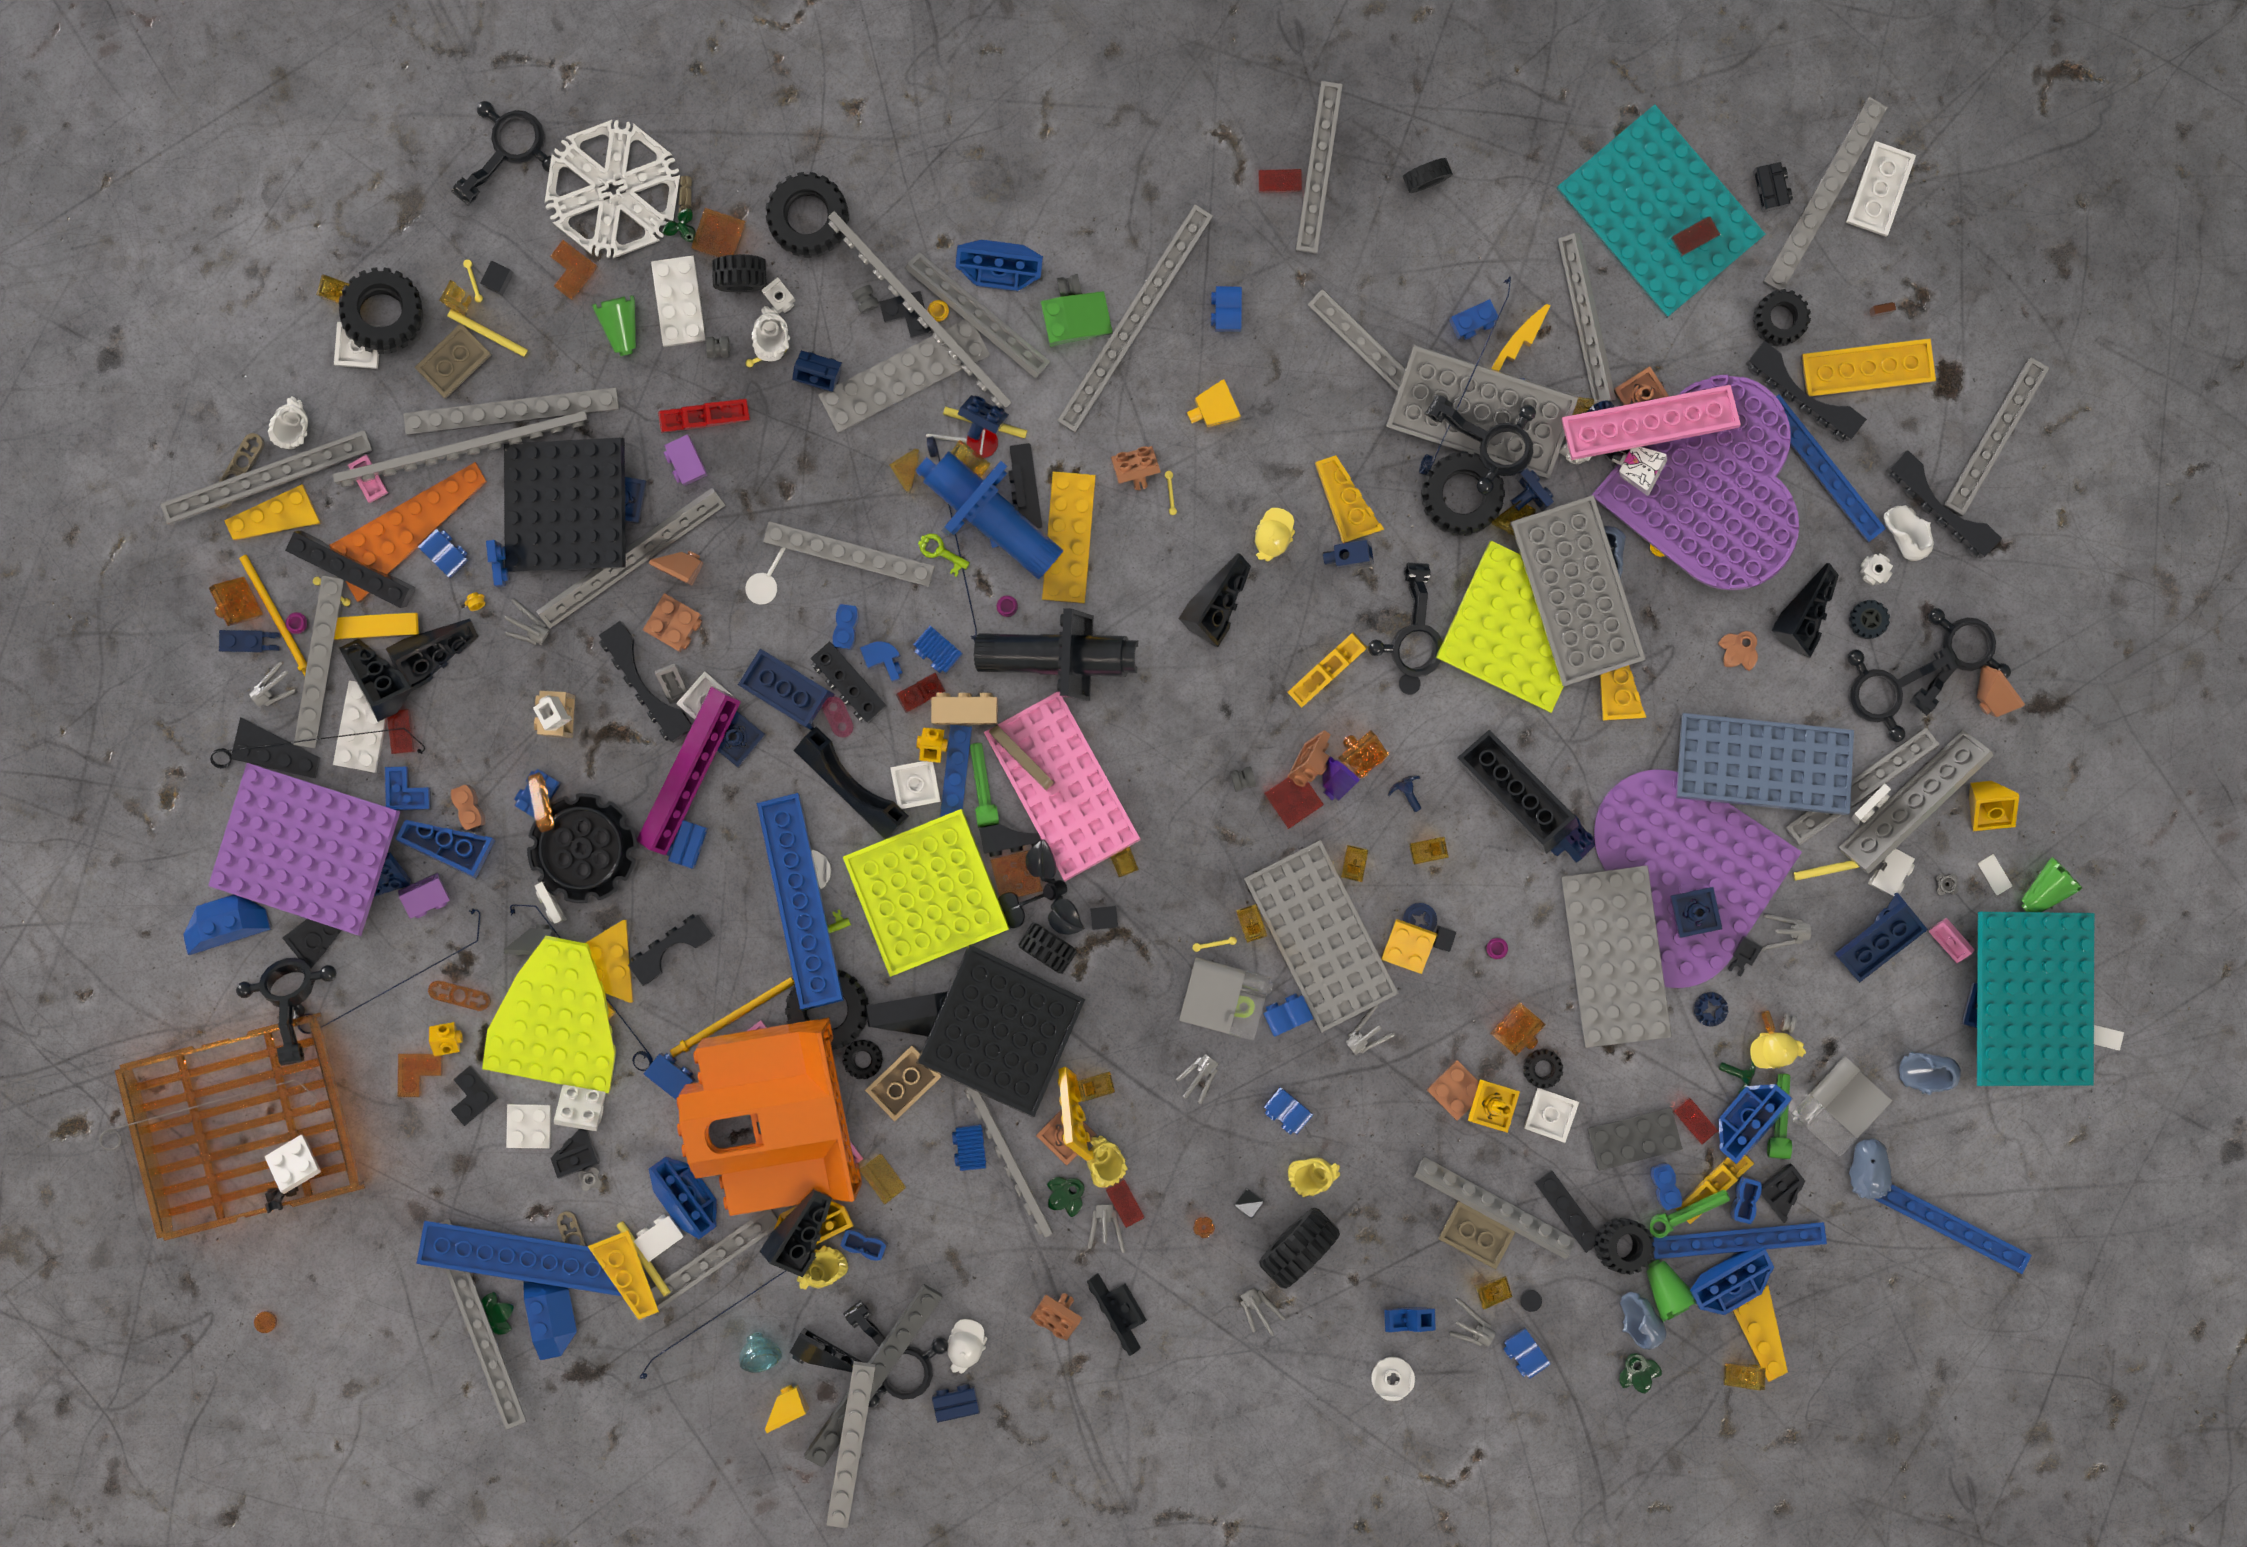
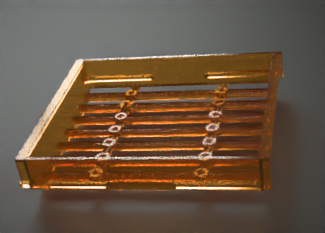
M321 1012L293 1019V1027L309 1023L312 1037L299 1040L298 1043H301L303 1048L315 1045L318 1057L315 1059L281 1067L277 1048L283 1045L275 1047L272 1033L280 1030L278 1024L248 1031L247 1035L232 1040L230 1038L204 1044L201 1048L197 1049L190 1046L121 1064L119 1065L120 1069L114 1070L128 1124L148 1119L146 1111L187 1101L188 1108L197 1106L196 1098L273 1078L276 1084L283 1083L284 1075L320 1066L323 1079L302 1085L309 1091L323 1087L326 1088L328 1100L317 1102L314 1107L312 1105V1108L309 1104L291 1109L288 1097L308 1091L301 1085L286 1088L285 1084L277 1086V1091L201 1111H198V1107L189 1109V1114L149 1124L147 1120L129 1125L157 1239L163 1237V1240L166 1241L235 1223L239 1217L244 1216L247 1218L266 1213V1208L261 1207L225 1217L222 1203L267 1192L271 1188H278L276 1181L221 1195L219 1194L217 1182L269 1169L267 1161L214 1174L211 1161L291 1141L301 1134L306 1137L336 1129L338 1142L315 1147L311 1150L314 1157L341 1150L344 1162L320 1168L321 1172L302 1183L304 1196L282 1202L283 1206L290 1204L292 1207L366 1188L364 1180L359 1181L357 1163L326 1041L319 1024L320 1021H323ZM264 1035L267 1049L192 1069L187 1068L186 1055ZM176 1058L179 1072L137 1082L133 1069ZM270 1058L272 1070L196 1090L192 1088L191 1077ZM182 1081L184 1093L147 1103L143 1102L142 1090ZM280 1099L282 1112L206 1132L203 1131L201 1119ZM331 1108L333 1121L299 1130L296 1129L294 1117ZM282 1120L286 1121L287 1133L211 1153L208 1151L206 1140ZM190 1122L193 1123L194 1135L154 1145L151 1132ZM198 1143L200 1156L159 1166L156 1153ZM203 1164L205 1177L165 1187L162 1174ZM347 1171L349 1185L313 1194L310 1180ZM208 1185L211 1194L210 1198L170 1208L167 1195ZM214 1206L217 1219L173 1230L172 1216Z

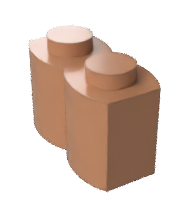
M465 784L452 789L451 799L454 806L459 810V821L464 829L474 830L484 826L485 815L478 806V797L473 787Z

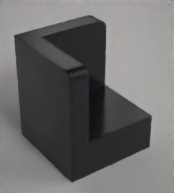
M491 261L480 284L503 296L514 273L510 269Z
M1116 906L1090 908L1092 930L1118 927Z

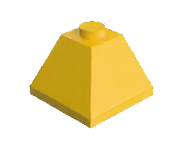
M1994 781L1970 783L1969 807L1972 830L1982 831L2016 827L2019 794Z
M790 1384L780 1389L781 1394L776 1398L765 1427L766 1433L808 1412L809 1406L799 1385L793 1387Z

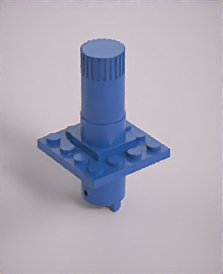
M950 451L947 452L937 465L926 457L915 471L919 477L925 478L924 484L957 511L941 531L947 536L950 533L955 535L965 522L967 524L971 523L1039 580L1064 550L997 492L999 489L995 486L1007 474L1004 471L1007 465L1000 461L983 480Z

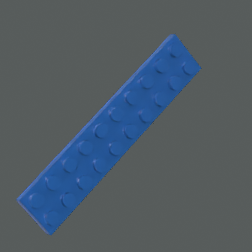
M795 793L757 803L800 1010L804 1011L844 1001L800 794Z
M424 1221L416 1264L622 1296L587 1246Z

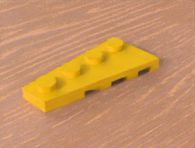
M1335 455L1315 462L1342 542L1347 543L1383 531V526L1375 518L1370 506L1368 507L1362 498V494L1351 481V477L1338 457Z
M302 484L224 520L233 540L321 524L309 495Z
M1629 665L1600 674L1602 721L1646 718Z
M1065 1066L1058 1069L1059 1078L1057 1080L1061 1093L1059 1102L1062 1107L1061 1121L1064 1126L1063 1141L1067 1147L1084 1160L1089 1161L1094 1159L1093 1151H1089L1087 1142H1090V1136L1083 1127V1121H1086L1085 1113L1078 1104L1082 1099L1077 1076Z
M629 1230L588 1246L638 1320L659 1312Z
M1766 1284L1761 1295L1732 1312L1767 1381L1770 1382L1788 1373L1769 1286Z

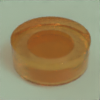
M1763 1011L1761 1016L1766 1031H1775L1770 1011Z
M263 1311L257 1314L254 1319V1326L260 1333H269L277 1325V1318L270 1311Z

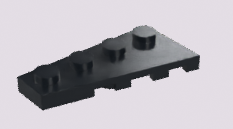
M240 717L233 749L285 743L288 741ZM292 743L232 750L231 759L310 778H316L320 757Z
M306 919L283 936L282 939L298 959L304 960L312 969L342 930Z

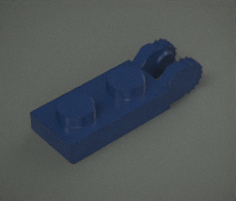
M219 630V652L264 653V651H279V646L264 645V638H280V633L255 630Z

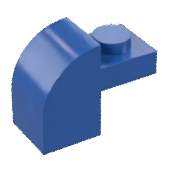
M878 641L860 647L869 669L884 663L892 682L901 679L899 674L903 672L899 662L893 661V659L901 655L894 646Z
M1400 1307L1385 1310V1332H1424L1436 1330L1434 1308Z

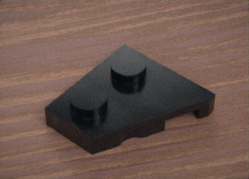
M578 1129L571 1138H568L563 1147L557 1150L550 1158L558 1179L599 1164L588 1130Z
M1791 1163L1762 1186L1761 1196L1783 1223L1787 1221V1215L1792 1205H1795L1798 1192L1802 1190L1805 1183L1804 1178Z

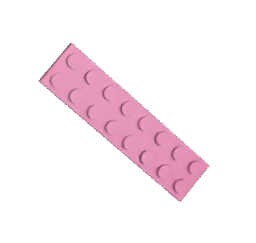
M1731 385L1562 417L1571 460L1735 429L1741 425Z

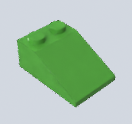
M1104 291L1041 301L1050 347L1113 334Z

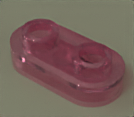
M835 696L827 698L823 704V711L832 731L841 738L850 736L854 730V724L844 702ZM832 703L837 704L836 711L830 710V705ZM840 723L846 724V729L844 731H841L839 729Z

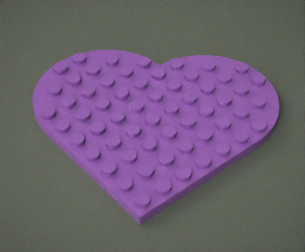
M1717 375L1693 383L1680 394L1731 385L1741 424L1739 428L1642 446L1643 448L1667 455V462L1649 496L1620 477L1619 470L1621 465L1619 464L1592 495H1594L1595 501L1697 581L1717 589L1742 590L1760 585L1775 576L1789 561L1797 544L1799 535L1798 510L1791 493L1777 478L1785 465L1790 450V425L1782 404L1766 387L1746 377Z
M1647 770L1623 779L1604 797L1594 821V847L1605 871L1648 865L1665 987H1691L1713 978L1728 964L1743 936H1747L1802 852L1729 803L1676 798L1678 772ZM1714 887L1722 929L1679 938L1670 896Z

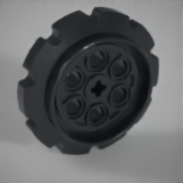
M587 793L576 794L574 801H570L569 797L564 796L546 806L547 816H537L529 832V838L534 840V845L527 848L531 870H538L541 873L538 882H545L543 884L546 890L554 896L563 892L564 900L572 903H589L592 895L597 900H603L619 891L618 881L620 879L628 881L637 862L631 856L632 851L638 849L637 834L634 826L627 827L625 825L628 815L614 802L608 801L607 804L603 805L601 803V796ZM581 821H585L588 824V829L584 833L578 830V824ZM564 831L569 834V841L565 844L559 840L560 834ZM599 832H604L607 836L606 841L602 844L598 843L596 839ZM580 843L587 845L586 853L578 851L581 848ZM562 853H566L569 856V862L566 865H562L559 862V857ZM600 853L606 856L607 860L604 865H599L596 861V857ZM581 864H585L588 868L587 874L584 876L579 875L577 871Z

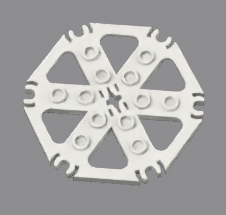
M612 120L565 137L572 144L569 145L567 141L562 140L561 143L566 147L564 152H560L555 148L554 152L560 159L553 154L551 156L544 203L554 201V203L547 204L546 209L554 208L556 213L550 216V219L557 220L560 218V220L552 223L592 255V250L595 246L596 256H599L601 249L607 250L606 257L610 258L611 250L614 249L613 258L660 241L653 235L654 233L659 238L664 237L659 229L668 223L665 220L674 221L680 175L671 177V175L679 173V169H669V165L675 162L674 158H669L665 161L666 158L673 155L634 123L633 129L630 132V122L626 123L625 129H619V121L616 120L614 122L615 129H611ZM599 135H606L609 138L605 168L580 149V144L583 141ZM633 141H641L657 155L656 161L627 171L630 145ZM562 167L569 168L590 186L559 196L556 193L559 170ZM660 183L667 184L669 186V195L666 210L658 212L639 197L636 192ZM609 184L619 187L616 190V194L612 195L611 192H605L609 189ZM599 207L595 234L592 239L584 238L570 227L569 219L572 216ZM620 211H623L644 228L645 235L643 238L624 245L617 242Z

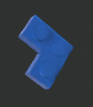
M496 540L486 541L488 563L492 564L494 586L504 587L506 586V581L509 580L507 568H504L503 562L506 559L505 547H502V544Z
M385 767L386 807L395 810L430 809V788H408V767Z

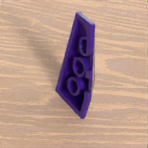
M1330 756L1326 762L1328 765L1327 769L1321 775L1322 787L1325 789L1323 793L1330 800L1336 799L1339 801L1360 779L1344 764Z

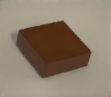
M1890 302L1873 306L1870 309L1871 317L1893 313L1896 311L1895 303Z

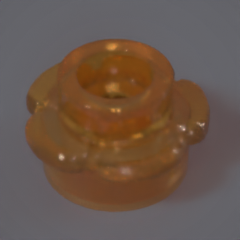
M1200 1217L1194 1222V1233L1200 1235L1201 1238H1208L1214 1232L1215 1226L1210 1218Z

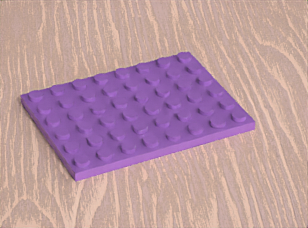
M247 763L208 886L362 936L400 811Z

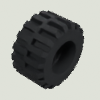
M745 254L725 255L712 260L713 287L724 292H753L767 286L766 260L759 256Z
M1786 289L1775 290L1765 296L1754 311L1753 322L1756 323L1754 326L1755 331L1758 330L1760 333L1758 336L1760 338L1764 337L1768 344L1772 342L1774 346H1786L1798 340L1807 331L1808 324L1811 321V318H1809L1811 311L1807 309V301L1803 302L1801 299L1802 295L1799 294L1797 296L1795 291L1790 290L1787 292ZM1782 306L1792 313L1793 325L1789 329H1780L1773 324L1771 310L1774 307Z
M1037 923L1030 925L1018 944L1020 949L1060 974L1065 972L1077 953L1073 946Z
M1626 1218L1611 1219L1612 1223L1606 1222L1604 1224L1606 1228H1600L1598 1231L1601 1233L1600 1237L1596 1236L1595 1239L1598 1242V1245H1595V1250L1599 1251L1597 1254L1598 1259L1602 1260L1601 1263L1608 1267V1269L1621 1274L1631 1275L1634 1272H1641V1267L1646 1268L1649 1265L1647 1263L1648 1259L1652 1260L1653 1258L1650 1255L1651 1251H1655V1247L1651 1246L1654 1238L1649 1236L1651 1234L1650 1230L1646 1229L1645 1225ZM1629 1234L1633 1242L1632 1250L1626 1257L1620 1258L1617 1253V1243L1622 1236Z

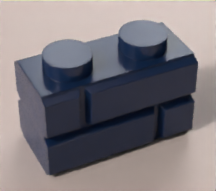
M801 350L794 365L792 380L834 392L840 378L842 362Z
M969 1383L958 1385L957 1390L949 1391L948 1388L936 1390L935 1395H932L937 1423L980 1414L975 1386L970 1387Z

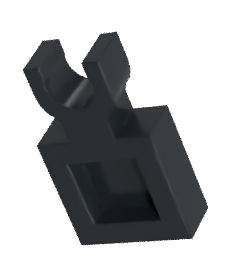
M1743 936L1733 953V956L1737 959L1731 962L1728 970L1732 971L1735 966H1739L1740 970L1737 974L1741 977L1744 973L1745 964L1747 963L1752 966L1763 947Z

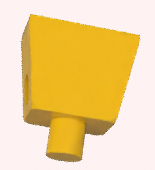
M1225 379L1195 398L1197 408L1187 412L1191 424L1203 419L1206 427L1236 421L1241 418Z

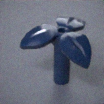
M1417 775L1403 778V781L1396 782L1388 792V796L1396 790L1403 792L1414 812L1421 810V806L1413 793L1414 786L1412 781L1421 779Z

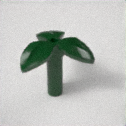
M687 208L680 211L677 215L679 222L669 221L664 226L662 233L666 236H673L679 230L682 239L696 243L697 235L695 229L692 226L686 225V223L692 220V210Z
M1751 1060L1750 1069L1741 1070L1721 1062L1719 1070L1742 1079L1744 1084L1737 1092L1740 1094L1746 1086L1751 1085L1756 1066Z

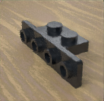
M1031 444L1010 446L1012 470H1009L1008 473L1010 483L1015 485V491L1011 492L1013 505L1017 504L1018 511L1038 529L1042 528Z
M1098 1273L1087 1280L1089 1290L1095 1296L1101 1311L1109 1320L1111 1329L1120 1339L1122 1348L1131 1356L1141 1348L1131 1330L1145 1323L1147 1319L1126 1283L1108 1291Z

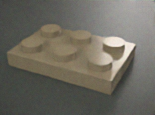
M460 323L414 368L446 399L492 354Z
M1457 1201L1438 1239L1496 1270L1515 1231Z

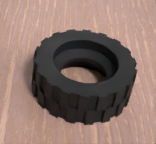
M1440 158L1408 171L1403 175V179L1409 193H1414L1445 181L1453 173L1447 158Z

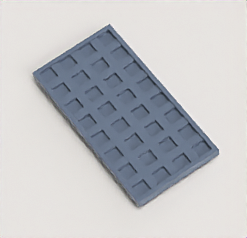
M1682 713L1676 798L1849 815L1854 730Z

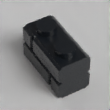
M1781 162L1756 167L1753 172L1762 211L1768 212L1788 207L1791 204L1790 201L1793 200L1791 188H1787L1785 180L1788 179L1786 167H1782Z

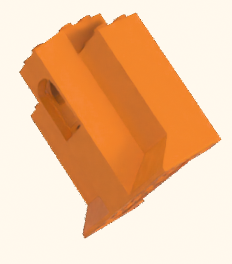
M829 1017L703 1038L693 1053L695 1063L699 1064V1082L686 1084L679 1097H677V1107L679 1109L677 1130L679 1136H682L684 1143L682 1144L683 1157H687L690 1170L696 1179L721 1175L719 1176V1183L721 1189H724L726 1196L723 1198L725 1210H729L730 1216L799 1205L813 1189L831 1196L833 1200L853 1202L857 1197L862 1185L859 1164L854 1163L831 1047L833 1033ZM751 1115L756 1143L727 1148H718L712 1143L709 1137V1127L713 1121ZM757 1122H759V1125H760V1130H761V1133H760V1134H759V1129H758V1124H757Z

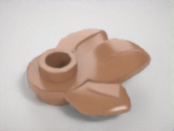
M1743 631L1738 635L1730 633L1723 636L1718 643L1722 648L1726 649L1724 654L1725 667H1735L1742 663L1744 668L1750 671L1755 666L1758 654L1755 649L1757 638L1754 633L1750 631ZM1746 638L1751 641L1747 646L1742 643Z

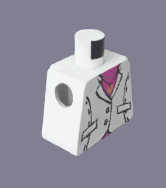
M1643 447L1630 449L1628 454L1622 451L1615 452L1612 461L1621 465L1619 470L1621 478L1649 496L1667 462V455Z

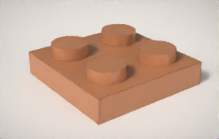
M1456 1060L1426 1090L1458 1121L1472 1107L1479 1081Z

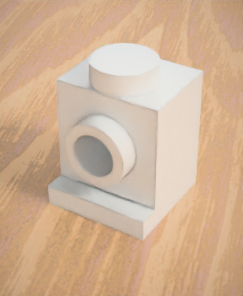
M778 277L761 290L778 313L782 311L786 313L794 306L793 302L796 301ZM777 293L783 294V298L777 300L775 296Z
M545 696L539 700L538 705L533 707L544 730L556 731L572 720L571 716H568L559 697Z

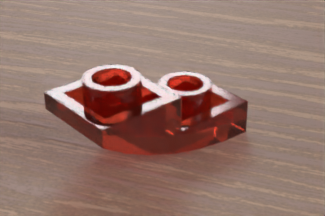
M935 672L916 682V684L898 692L896 696L905 713H908L930 701L931 697H936V693H944L945 689Z

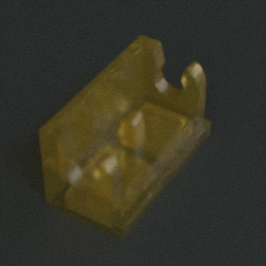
M450 280L439 301L447 308L466 316V311L471 304L472 297L469 295L467 300L461 303L465 296V291Z

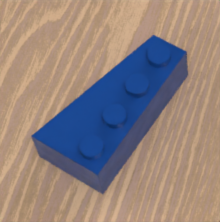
M409 820L404 821L395 838L399 843L474 879L477 878L495 843L492 837L460 832Z

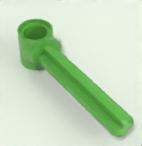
M973 743L970 745L979 803V807L975 809L978 828L998 825L997 806L991 802L982 743Z
M1778 1074L1777 1085L1789 1095L1791 1076L1789 1074ZM1789 1105L1775 1122L1774 1137L1768 1139V1158H1791L1792 1140L1787 1138Z
M1721 1190L1669 1215L1667 1213L1657 1214L1650 1221V1232L1657 1238H1663L1674 1230V1226L1730 1201V1197L1726 1190ZM1656 1222H1663L1666 1228L1657 1230L1654 1224Z

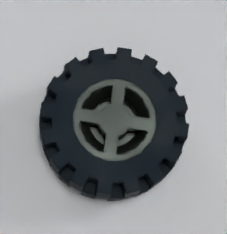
M1866 600L1854 606L1849 617L1850 628L1853 629V633L1857 634L1860 638L1873 639L1886 632L1890 624V614L1887 612L1888 609L1883 606L1884 604L1876 600Z

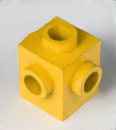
M923 727L922 736L917 737L916 748L920 749V761L941 763L942 751H947L948 739H944V730Z
M455 1022L429 1026V1044L434 1057L460 1052V1043H463V1036L461 1030H457Z

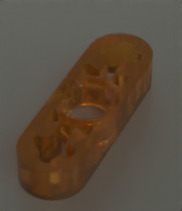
M538 772L528 776V784L536 824L541 832L553 829L554 823L546 783L542 774Z
M434 981L428 988L430 997L435 1000L477 1011L487 1009L491 1003L489 994L484 991L446 981ZM440 984L441 989L447 991L449 986L452 987L449 992V999H446L448 994L440 993L437 996V992L433 991L434 987H438ZM458 989L465 992V999L462 1002L454 999V992ZM470 992H473L471 997L479 998L482 995L486 1003L481 1004L479 1007L478 1002L470 1001V1005H468Z

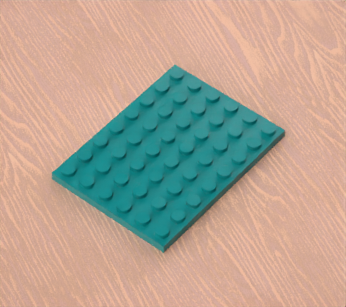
M1655 104L1556 187L1666 318L1766 235Z
M1978 912L1977 1086H2094L2095 913Z

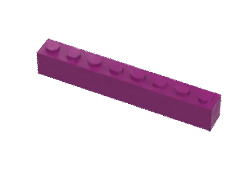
M711 686L637 837V842L649 850L666 856L741 703L740 700L725 691Z

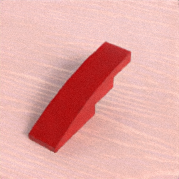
M747 399L704 403L703 405L686 406L658 412L661 433L750 420Z

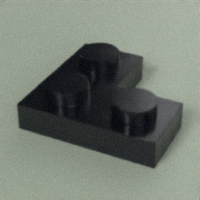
M921 291L911 293L925 308ZM901 296L879 301L885 323L906 318L911 338L932 333L929 326L925 329L917 320L920 316L915 311L910 313L902 304L905 300Z
M471 1065L453 1079L467 1095L451 1109L463 1126L469 1124L498 1099L496 1094Z

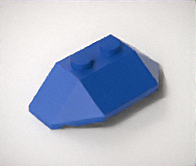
M977 240L957 246L955 267L959 271L961 270L976 286L1019 291L1041 278L1043 256L1025 245Z
M233 894L196 906L183 936L187 954L192 955L271 930L265 908L249 899Z
M1777 1084L1746 1086L1719 1118L1720 1150L1737 1164L1755 1147L1778 1120L1793 1098Z
M664 1157L648 1169L654 1194L679 1228L700 1239L716 1227L717 1200L701 1178H695L688 1163Z
M1765 1248L1737 1253L1702 1273L1690 1291L1700 1310L1726 1315L1762 1294L1770 1273L1774 1269V1265Z
M523 1281L524 1302L532 1342L539 1359L545 1360L562 1356L577 1333L569 1288Z

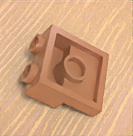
M664 593L643 631L681 652L682 649L686 650L692 640L689 637L693 630L697 631L703 621L700 619L702 615Z
M1323 730L1304 743L1287 776L1296 785L1304 787L1308 781L1312 782L1317 775L1321 776L1327 769L1328 765L1326 762L1329 755L1324 752L1329 746L1328 740L1331 736L1327 731Z

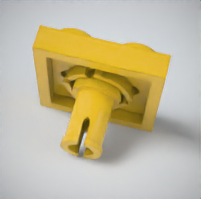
M1480 1079L1468 1121L1508 1133L1520 1091Z

